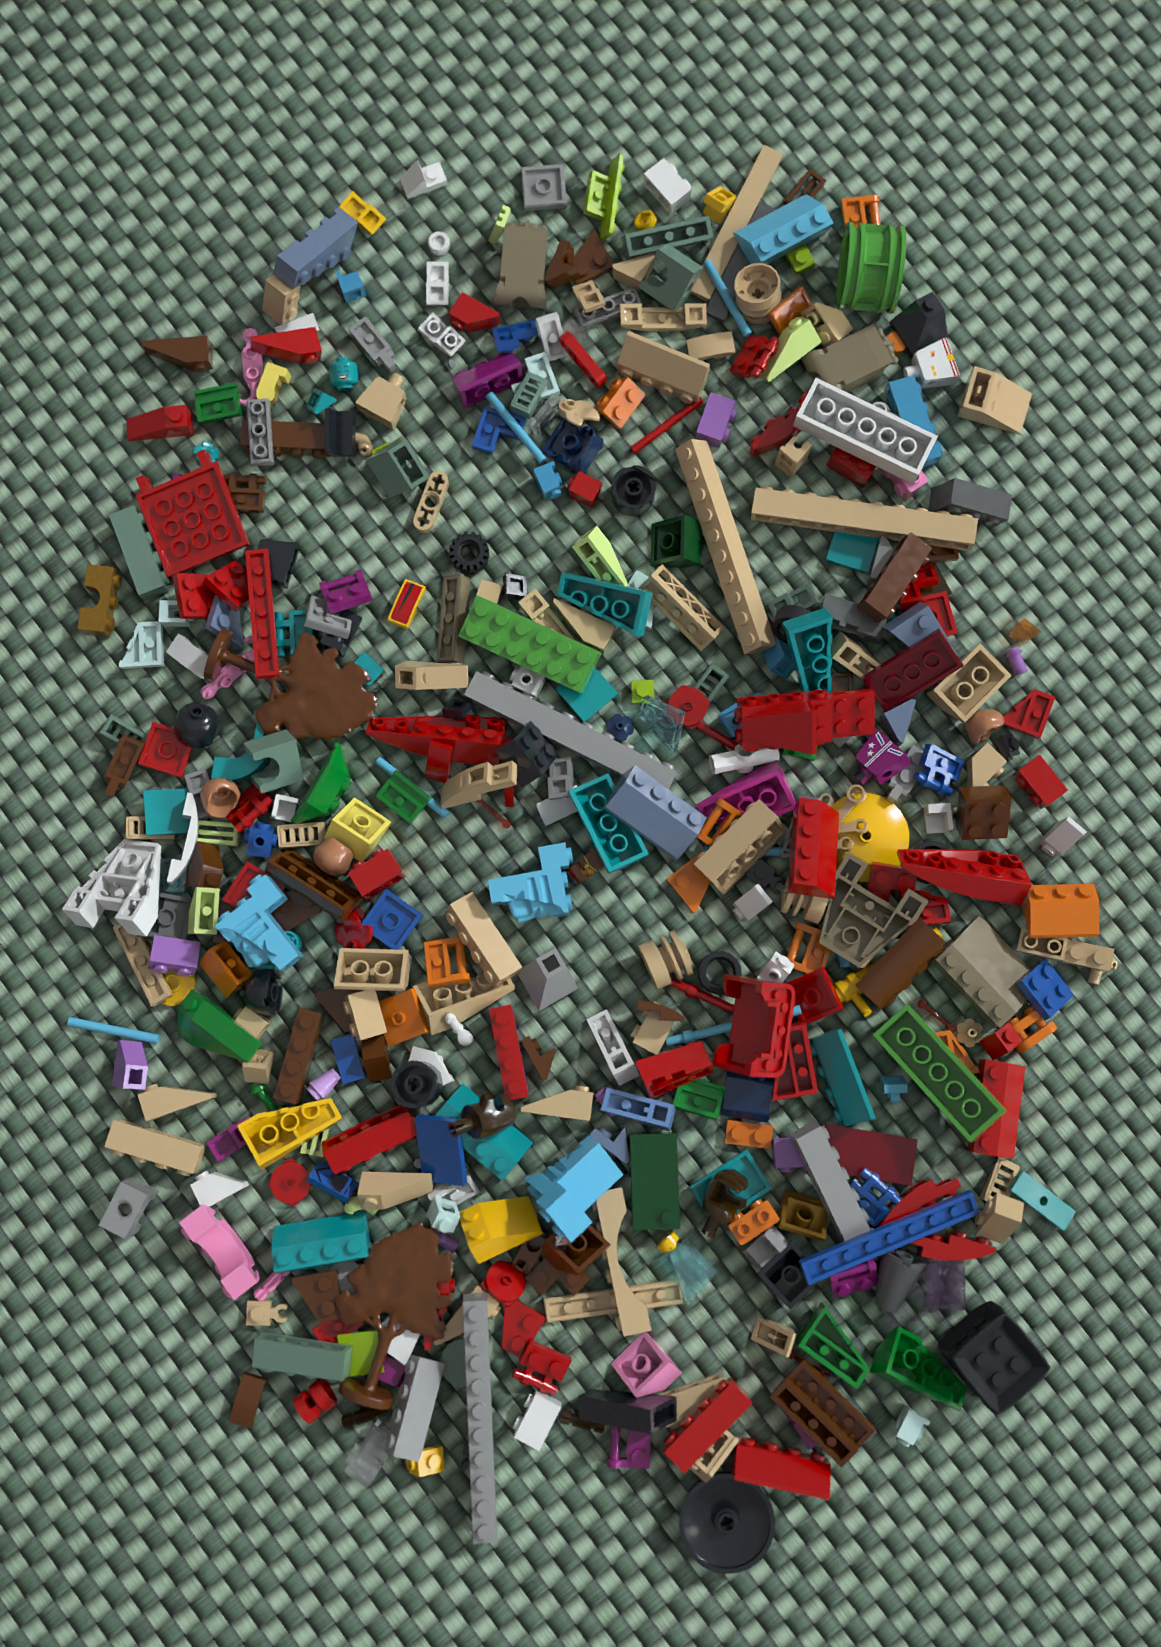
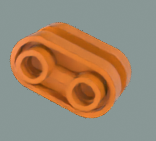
M1033 1005L1024 1009L1025 1014L1020 1018L1014 1016L1006 1022L1011 1024L1022 1039V1042L1016 1046L1019 1053L1030 1049L1058 1029L1053 1020L1045 1022ZM1035 1023L1038 1028L1026 1035L1024 1029Z

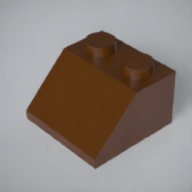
M589 1225L572 1242L565 1236L562 1239L559 1238L554 1232L544 1241L540 1254L556 1270L578 1276L607 1250L611 1244Z

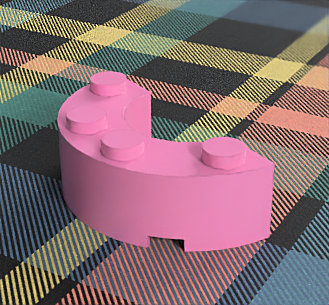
M201 1205L179 1222L183 1227L181 1232L188 1240L191 1239L192 1242L199 1244L203 1253L213 1259L215 1270L221 1276L220 1282L223 1284L222 1290L228 1298L232 1297L235 1300L259 1281V1273L257 1270L253 1272L254 1260L231 1226L223 1218L218 1220L214 1217L215 1210L207 1205Z

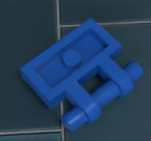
M925 744L919 765L924 767L925 771L924 773L915 772L913 778L920 785L933 788L937 794L950 796L953 789L949 787L950 781L958 782L964 760L933 744ZM935 773L940 775L938 781L933 779Z
M864 1167L859 1174L865 1181L861 1183L854 1178L849 1183V1186L856 1190L859 1196L858 1205L866 1211L869 1217L867 1222L875 1228L890 1212V1207L885 1203L889 1200L894 1205H897L901 1198L895 1193L896 1190L891 1186H886L875 1172L871 1173ZM872 1186L881 1193L879 1197L869 1190Z

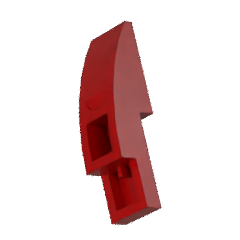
M805 392L799 399L798 403L800 404L796 409L791 408L785 417L779 414L775 420L771 418L764 426L765 431L761 435L757 434L750 442L751 449L749 454L751 456L775 450L802 432V430L794 427L793 424L808 392Z
M927 1177L914 1184L899 1196L901 1200L897 1205L893 1203L889 1205L890 1212L875 1228L921 1210L919 1207L921 1205L923 1208L936 1203L935 1199L941 1196L948 1198L957 1193L956 1190L961 1188L958 1178L950 1177L934 1184L933 1179Z
M953 1230V1234L945 1232L944 1241H942V1236L930 1234L928 1237L925 1236L911 1242V1244L918 1245V1255L937 1260H970L996 1252V1247L990 1245V1240L976 1236L975 1240L967 1238L966 1233Z

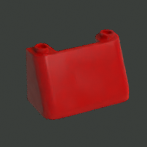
M725 974L723 983L724 993L727 997L735 998L729 1044L724 1043L717 1046L712 1066L750 1077H780L785 1071L795 1002L793 986L780 982Z

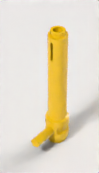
M936 927L932 929L943 939L941 932ZM880 959L857 973L852 972L845 977V980H839L834 983V988L841 1002L847 1003L853 1000L864 1017L869 1016L872 1011L860 996L863 992L856 984Z

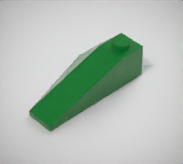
M193 989L190 990L178 1007V1034L194 1047L249 1063L262 1045V1042L212 1000Z
M896 1326L876 1349L870 1372L888 1382L961 1411L967 1389L965 1385L937 1360V1356L933 1352L928 1351L918 1336Z

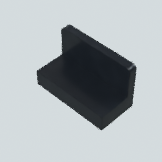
M331 408L325 409V453L333 457L356 456V412L335 411Z

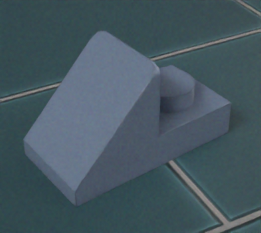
M595 1127L593 1128L589 1136L627 1164L629 1162L625 1127L621 1129L613 1141L610 1139L612 1134L603 1127L599 1130Z

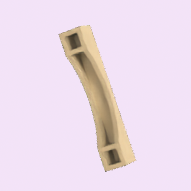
M622 1187L607 1190L592 1204L593 1212L599 1213L600 1221L596 1222L597 1232L603 1235L611 1244L602 1253L603 1260L608 1259L610 1267L605 1269L608 1284L613 1283L614 1292L610 1293L612 1306L618 1307L619 1316L615 1317L617 1331H622L624 1337L651 1331L646 1304L637 1298L628 1287L618 1263V1232L621 1221L627 1211Z

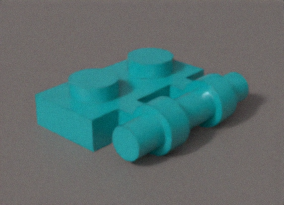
M307 610L289 611V620H284L282 612L274 613L278 658L285 657L286 648H291V655L293 654L302 633L307 632L310 636L314 634L312 628L304 626ZM290 628V639H284V629Z

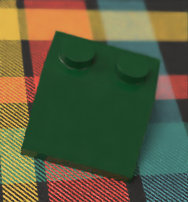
M682 515L652 523L651 567L663 565L666 568H687L701 564L702 528L698 519Z

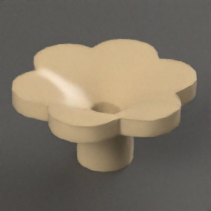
M965 1019L963 1023L956 1025V1031L958 1032L956 1035L957 1041L964 1043L966 1047L971 1048L975 1043H980L979 1041L983 1039V1027L980 1023H975L973 1019Z

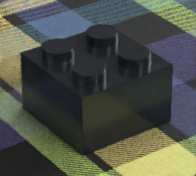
M532 721L512 732L495 751L503 763L513 761L517 764V781L522 788L542 776L558 757L553 746L546 741L540 729Z

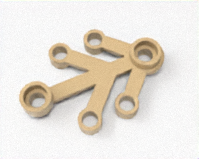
M852 785L847 790L848 800L838 811V834L855 831L858 834H864L868 830V824L863 819L841 824L854 806L863 803L867 797L866 791L862 786ZM824 793L820 796L822 800L830 798L829 803H827L830 807L834 804V799L830 794ZM856 793H861L859 799H854ZM860 823H864V828L858 830L857 826ZM842 837L838 840L837 850L842 849L845 852H849L853 849L854 843L851 838ZM845 841H850L848 847H843Z

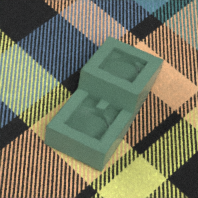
M807 583L790 593L779 596L767 604L775 618L777 611L783 606L797 605L809 609L820 602L811 583Z

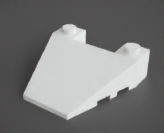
M123 839L104 859L106 863L97 872L93 870L88 875L90 879L82 888L78 886L72 892L62 911L75 925L94 928L104 910L118 911L115 919L128 934L147 937L158 918L160 844Z

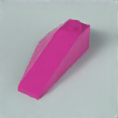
M778 760L752 771L696 804V807L701 814L708 818L717 805L715 802L718 798H721L744 814L750 804L760 799L771 811L780 816L794 810L796 801L788 780ZM724 809L715 824L722 823L729 812Z

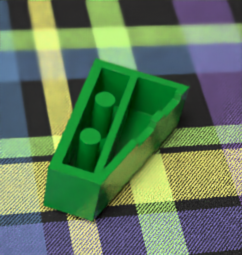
M821 1302L795 1339V1342L801 1349L858 1389L871 1369Z

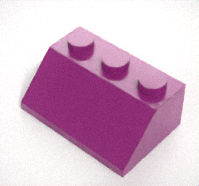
M512 352L500 353L488 362H480L468 371L462 370L456 373L451 378L453 388L465 409L487 399L486 395L489 392H493L496 395L511 388V385L522 382L521 363Z

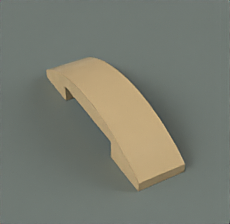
M706 303L684 304V307H680L675 311L668 307L642 308V304H620V324L624 328L652 332L696 329L707 326Z
M536 588L518 602L530 620L575 640L552 612L549 604Z

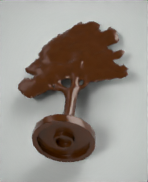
M223 628L217 635L206 661L204 679L209 681L216 680L225 662L255 674V664L253 661L229 652L233 638L232 631ZM304 632L299 637V642L290 657L289 664L279 666L280 677L265 679L271 686L270 700L256 710L257 722L267 735L280 732V725L282 724L296 740L302 737L307 738L309 735H312L315 739L331 740L332 738L343 736L345 733H350L352 729L375 718L373 711L377 707L378 701L372 692H367L362 687L364 683L371 682L372 680L368 672L353 662H347L340 670L337 668V663L334 660L339 654L336 648L326 649L322 655L316 646L318 641L314 635L310 636L307 632ZM283 670L289 671V674H284ZM277 680L289 686L286 693H282L276 684Z
M421 1222L398 1233L393 1232L390 1236L381 1239L377 1244H373L368 1253L369 1257L365 1258V1264H360L357 1269L347 1275L348 1282L354 1288V1294L351 1295L348 1290L344 1289L336 1297L335 1305L340 1318L345 1324L350 1325L366 1321L378 1331V1345L366 1381L344 1379L340 1382L338 1392L343 1397L357 1404L375 1409L392 1408L394 1395L378 1386L377 1382L389 1346L395 1336H400L405 1330H410L411 1333L422 1334L423 1336L440 1340L444 1338V1331L447 1330L445 1320L440 1321L436 1308L445 1309L451 1303L449 1295L441 1296L437 1283H448L451 1280L454 1261L448 1250L445 1254L438 1255L437 1246L440 1243V1238L436 1230L424 1228ZM382 1312L389 1314L386 1328H383L379 1320V1314ZM401 1323V1327L396 1330L397 1324Z

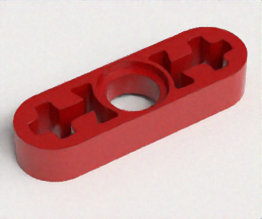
M565 331L558 338L560 345L595 387L600 388L607 381L606 375L578 340L569 331Z

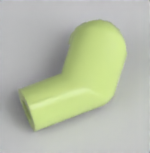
M358 1196L351 1197L348 1203H345L344 1210L346 1213L354 1214L355 1211L362 1210L360 1209ZM364 1209L365 1211H367L368 1213H370L372 1216H374V1215L376 1214V1212L378 1211V1209H375V1210H367V1209Z

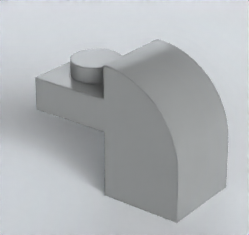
M772 1225L763 1231L742 1252L757 1269H761L776 1254L781 1253L787 1247L786 1244L789 1241Z

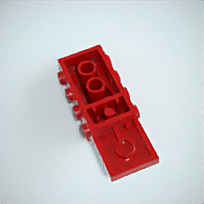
M818 689L807 692L737 698V708H734V717L737 722L735 741L740 744L742 750L748 752H755L762 748L771 750L784 748L808 754H817V745L832 742V738L874 734L875 691L873 689L828 693L826 690Z

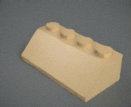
M628 331L617 363V372L622 377L633 378L640 381L646 387H655L660 389L665 395L677 396L681 401L691 404L692 401L698 402L707 383L710 364Z
M759 799L755 803L750 804L745 813L739 819L734 820L730 824L729 829L723 835L718 836L707 851L702 852L697 857L694 865L724 895L788 831L779 817Z

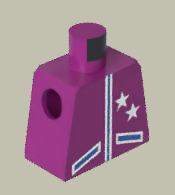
M876 729L855 757L861 769L853 777L861 785H864L871 777L879 784H883L907 768L911 763L905 752Z

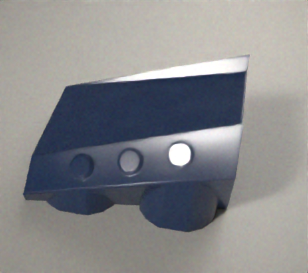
M562 417L543 447L542 453L576 473L580 471L587 474V470L600 449H603V438L596 435L592 427H579Z
M727 1070L721 1115L768 1123L774 1078L750 1077Z

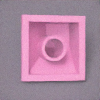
M643 1332L611 1363L637 1398L665 1390L682 1374L671 1358L647 1332Z

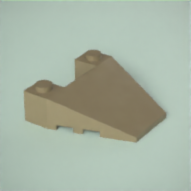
M848 852L836 871L834 899H829L819 943L857 967H860L906 928L916 922L927 905L928 900L907 888L897 906H893L857 884L868 863Z

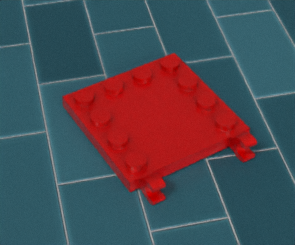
M205 449L196 452L202 467L152 488L149 477L142 475L136 478L141 493L136 494V498L168 578H172L176 573H184L250 545L220 465L216 461L212 463L210 454Z

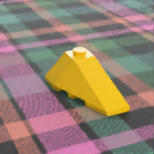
M328 1098L305 1103L300 1106L258 1113L240 1123L237 1127L259 1167L264 1169L343 1118L333 1100Z

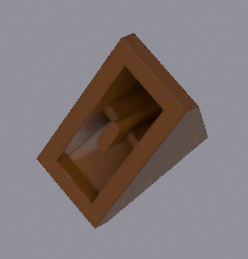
M384 1033L363 1039L362 1056L370 1082L392 1078L393 1074Z

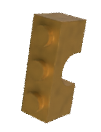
M87 564L84 586L90 592H98L100 600L92 608H80L77 629L84 635L110 637L111 631L115 628L113 615L114 609L118 607L117 589L121 587L122 578L114 567Z

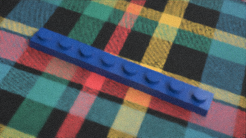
M967 1190L798 1261L806 1283L811 1285L980 1213L973 1192Z

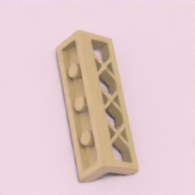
M663 565L638 588L653 592L651 602L700 651L710 644L724 629V626ZM660 573L666 579L667 582H665L658 574ZM692 607H694L698 611V614L692 609ZM708 623H710L716 630L713 631L708 626Z

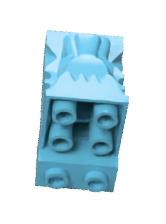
M565 842L538 847L542 870L488 880L493 906L508 905L513 918L517 919L518 923H524L533 918L539 919L547 915L550 918L568 916L569 910L573 909L570 894H565L564 888L568 887L566 871H561L570 868L569 864L573 863L571 847L566 848Z
M258 875L249 882L251 886L247 888L252 897L248 898L247 896L236 904L238 908L233 912L227 911L217 919L219 923L215 927L228 942H232L235 945L237 951L242 953L249 967H261L272 962L279 970L286 971L304 957L270 914L286 902L288 898L271 877Z
M588 1135L578 1144L577 1150H572L567 1157H563L559 1162H556L555 1166H548L546 1172L527 1175L524 1180L529 1185L526 1189L535 1199H538L536 1203L541 1208L539 1211L540 1215L548 1223L552 1221L554 1224L552 1230L559 1238L562 1239L565 1236L572 1242L592 1223L584 1211L621 1178L623 1174L599 1142Z

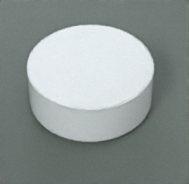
M434 232L428 239V246L433 254L444 255L450 248V241L445 233Z

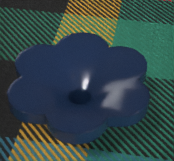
M615 714L612 720L606 723L609 734L621 742L626 741L628 736L634 732L631 718L628 716L623 717L620 714Z

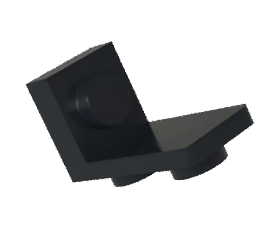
M348 610L341 611L339 617L352 621L348 639L332 634L329 636L324 634L320 641L324 649L336 648L339 653L338 655L342 657L345 656L363 620L361 616Z

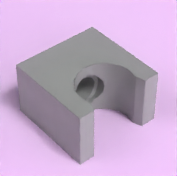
M135 1178L120 1182L98 1226L124 1239L137 1234L141 1227V1224H139L141 1215L149 1202L156 1198L159 1190ZM123 1203H127L130 1206L131 1211L129 1215L123 1213Z

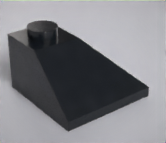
M933 292L915 300L889 322L912 358L917 351L947 337L948 339L945 310Z

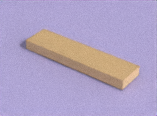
M120 923L112 927L150 1005L155 1007L174 996L163 973H156L152 969H148L151 948L147 940L138 938L137 935L128 934Z

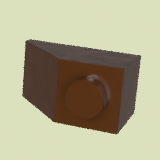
M197 841L185 885L195 888L219 889L224 870L218 846Z

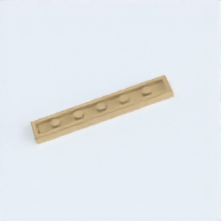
M682 1278L628 1286L637 1298L646 1304L647 1309L686 1303ZM614 1288L580 1292L575 1296L573 1294L545 1297L544 1306L547 1323L619 1313L618 1307L612 1306L610 1293L614 1292Z

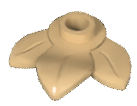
M566 399L559 402L560 416L576 426L581 427L583 420H600L599 413L595 410L596 406L588 401Z

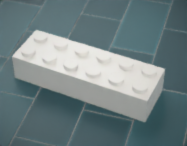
M815 378L793 424L794 427L912 484L917 479L938 437L818 378Z

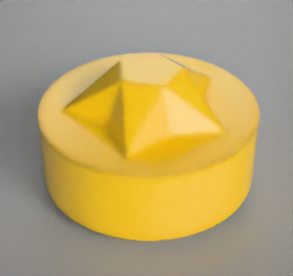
M645 210L636 216L634 225L638 231L650 229L655 226L657 219L652 211Z
M674 1231L669 1232L656 1245L657 1249L662 1254L673 1251L676 1248L679 1237Z

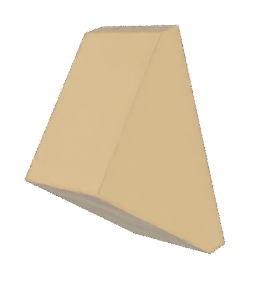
M654 252L613 264V279L641 291L642 289L639 288L641 281L649 277L654 267Z
M258 1049L249 1063L243 1061L242 1067L245 1082L268 1085L275 1051Z
M757 1317L751 1340L789 1357L796 1333L788 1326Z

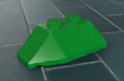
M334 744L315 780L290 820L294 824L309 823L329 817L331 813L334 814L340 805L338 800L342 793L346 794L351 786V776L344 750L340 744Z

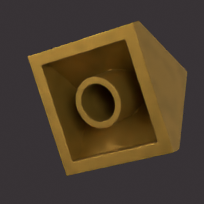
M785 1189L778 1211L780 1220L775 1225L781 1229L824 1242L826 1239L828 1214L822 1201Z

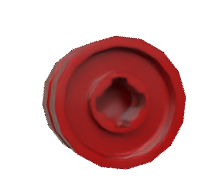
M323 1378L313 1382L309 1386V1391L303 1390L292 1399L297 1412L308 1424L318 1419L322 1415V1410L327 1412L338 1403L333 1389Z

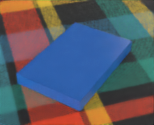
M418 1114L415 1117L421 1172L430 1173L433 1183L464 1187L467 1184L462 1134L452 1137L450 1133L454 1132L455 1129L448 1130V1124L459 1119Z

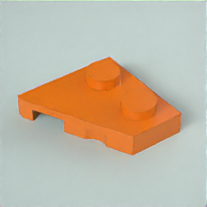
M702 851L666 879L693 914L697 911L710 883L694 865Z

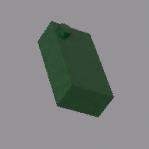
M629 1133L633 1230L680 1229L677 1133Z

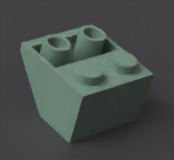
M403 436L365 459L389 498L411 490L430 478L409 442Z

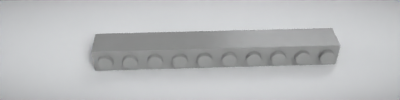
M476 671L464 694L466 700H472V703L520 727L532 721L540 729L542 736L547 741L619 777L636 765L667 789L670 788L677 774L674 771L675 767L667 762L660 764L654 761V756L644 751L639 753L633 750L634 746L624 741L619 743L613 740L614 736L604 731L599 733L593 730L594 726L584 721L579 723L573 720L574 716L564 711L559 713L554 710L555 707L544 701L541 704L535 701V697L524 691L521 694L514 690L515 687L505 681L501 684L494 680L495 677L485 671L482 674Z
M487 1293L463 1294L473 1544L497 1542Z

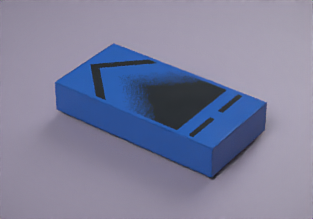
M318 1161L307 1179V1182L345 1203H348L359 1185V1182L341 1172L334 1174L331 1167L321 1161Z

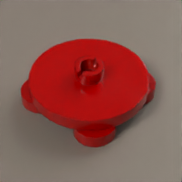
M682 685L671 695L665 713L676 723L685 726L687 729H694L705 717L710 702L698 689Z
M292 1158L287 1159L284 1164L278 1166L268 1181V1187L279 1201L287 1203L289 1206L297 1205L299 1201L307 1196L313 1185L307 1182L310 1175L309 1171Z
M497 1261L488 1270L485 1279L481 1283V1288L500 1301L502 1306L508 1308L523 1294L526 1279L521 1271L511 1266L512 1263Z

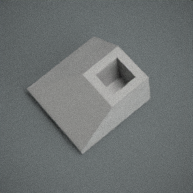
M556 948L525 965L517 973L538 1011L578 989Z

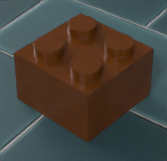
M1005 785L959 787L956 828L962 840L1007 838L1012 798Z

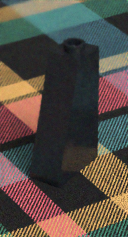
M592 1389L579 1395V1420L646 1434H653L677 1421L676 1396L649 1394L637 1398L632 1392Z

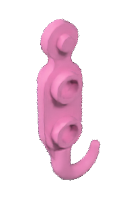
M253 328L244 330L242 335L247 343L246 347L242 350L243 376L250 388L251 395L246 400L240 399L241 406H247V400L257 399L256 390L263 374L262 354L253 352L250 349V337L258 336L257 331Z
M252 636L243 640L245 644L253 641ZM253 648L247 653L239 654L238 656L253 661ZM227 664L221 669L216 680L203 686L201 695L205 699L214 697L219 688L229 687L233 681L247 671Z

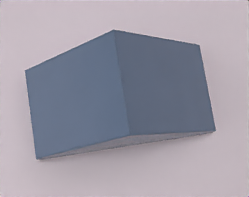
M914 699L891 709L880 717L896 746L904 743L916 703Z

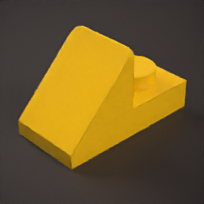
M719 186L706 194L703 200L706 203L703 214L720 224L733 207L738 196Z

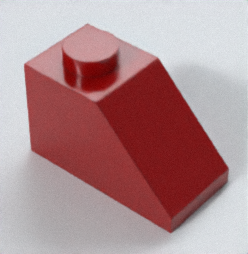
M463 292L448 313L451 325L459 331L464 330L467 333L496 327L500 324L498 312Z

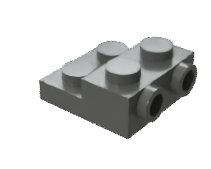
M159 892L158 918L147 937L137 935V937L153 940L154 935L186 940L192 898Z

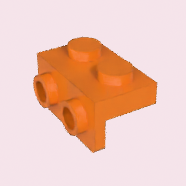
M629 377L616 378L610 384L608 393L598 400L597 408L595 409L599 415L602 414L617 429L622 428L646 395Z
M761 1199L757 1200L749 1206L751 1211L745 1215L739 1212L735 1215L734 1222L728 1225L740 1245H744L780 1220L768 1200L764 1202Z

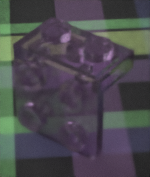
M936 1259L927 1264V1268L923 1271L924 1282H927V1292L924 1293V1306L927 1307L928 1313H934L940 1308L965 1310V1261Z

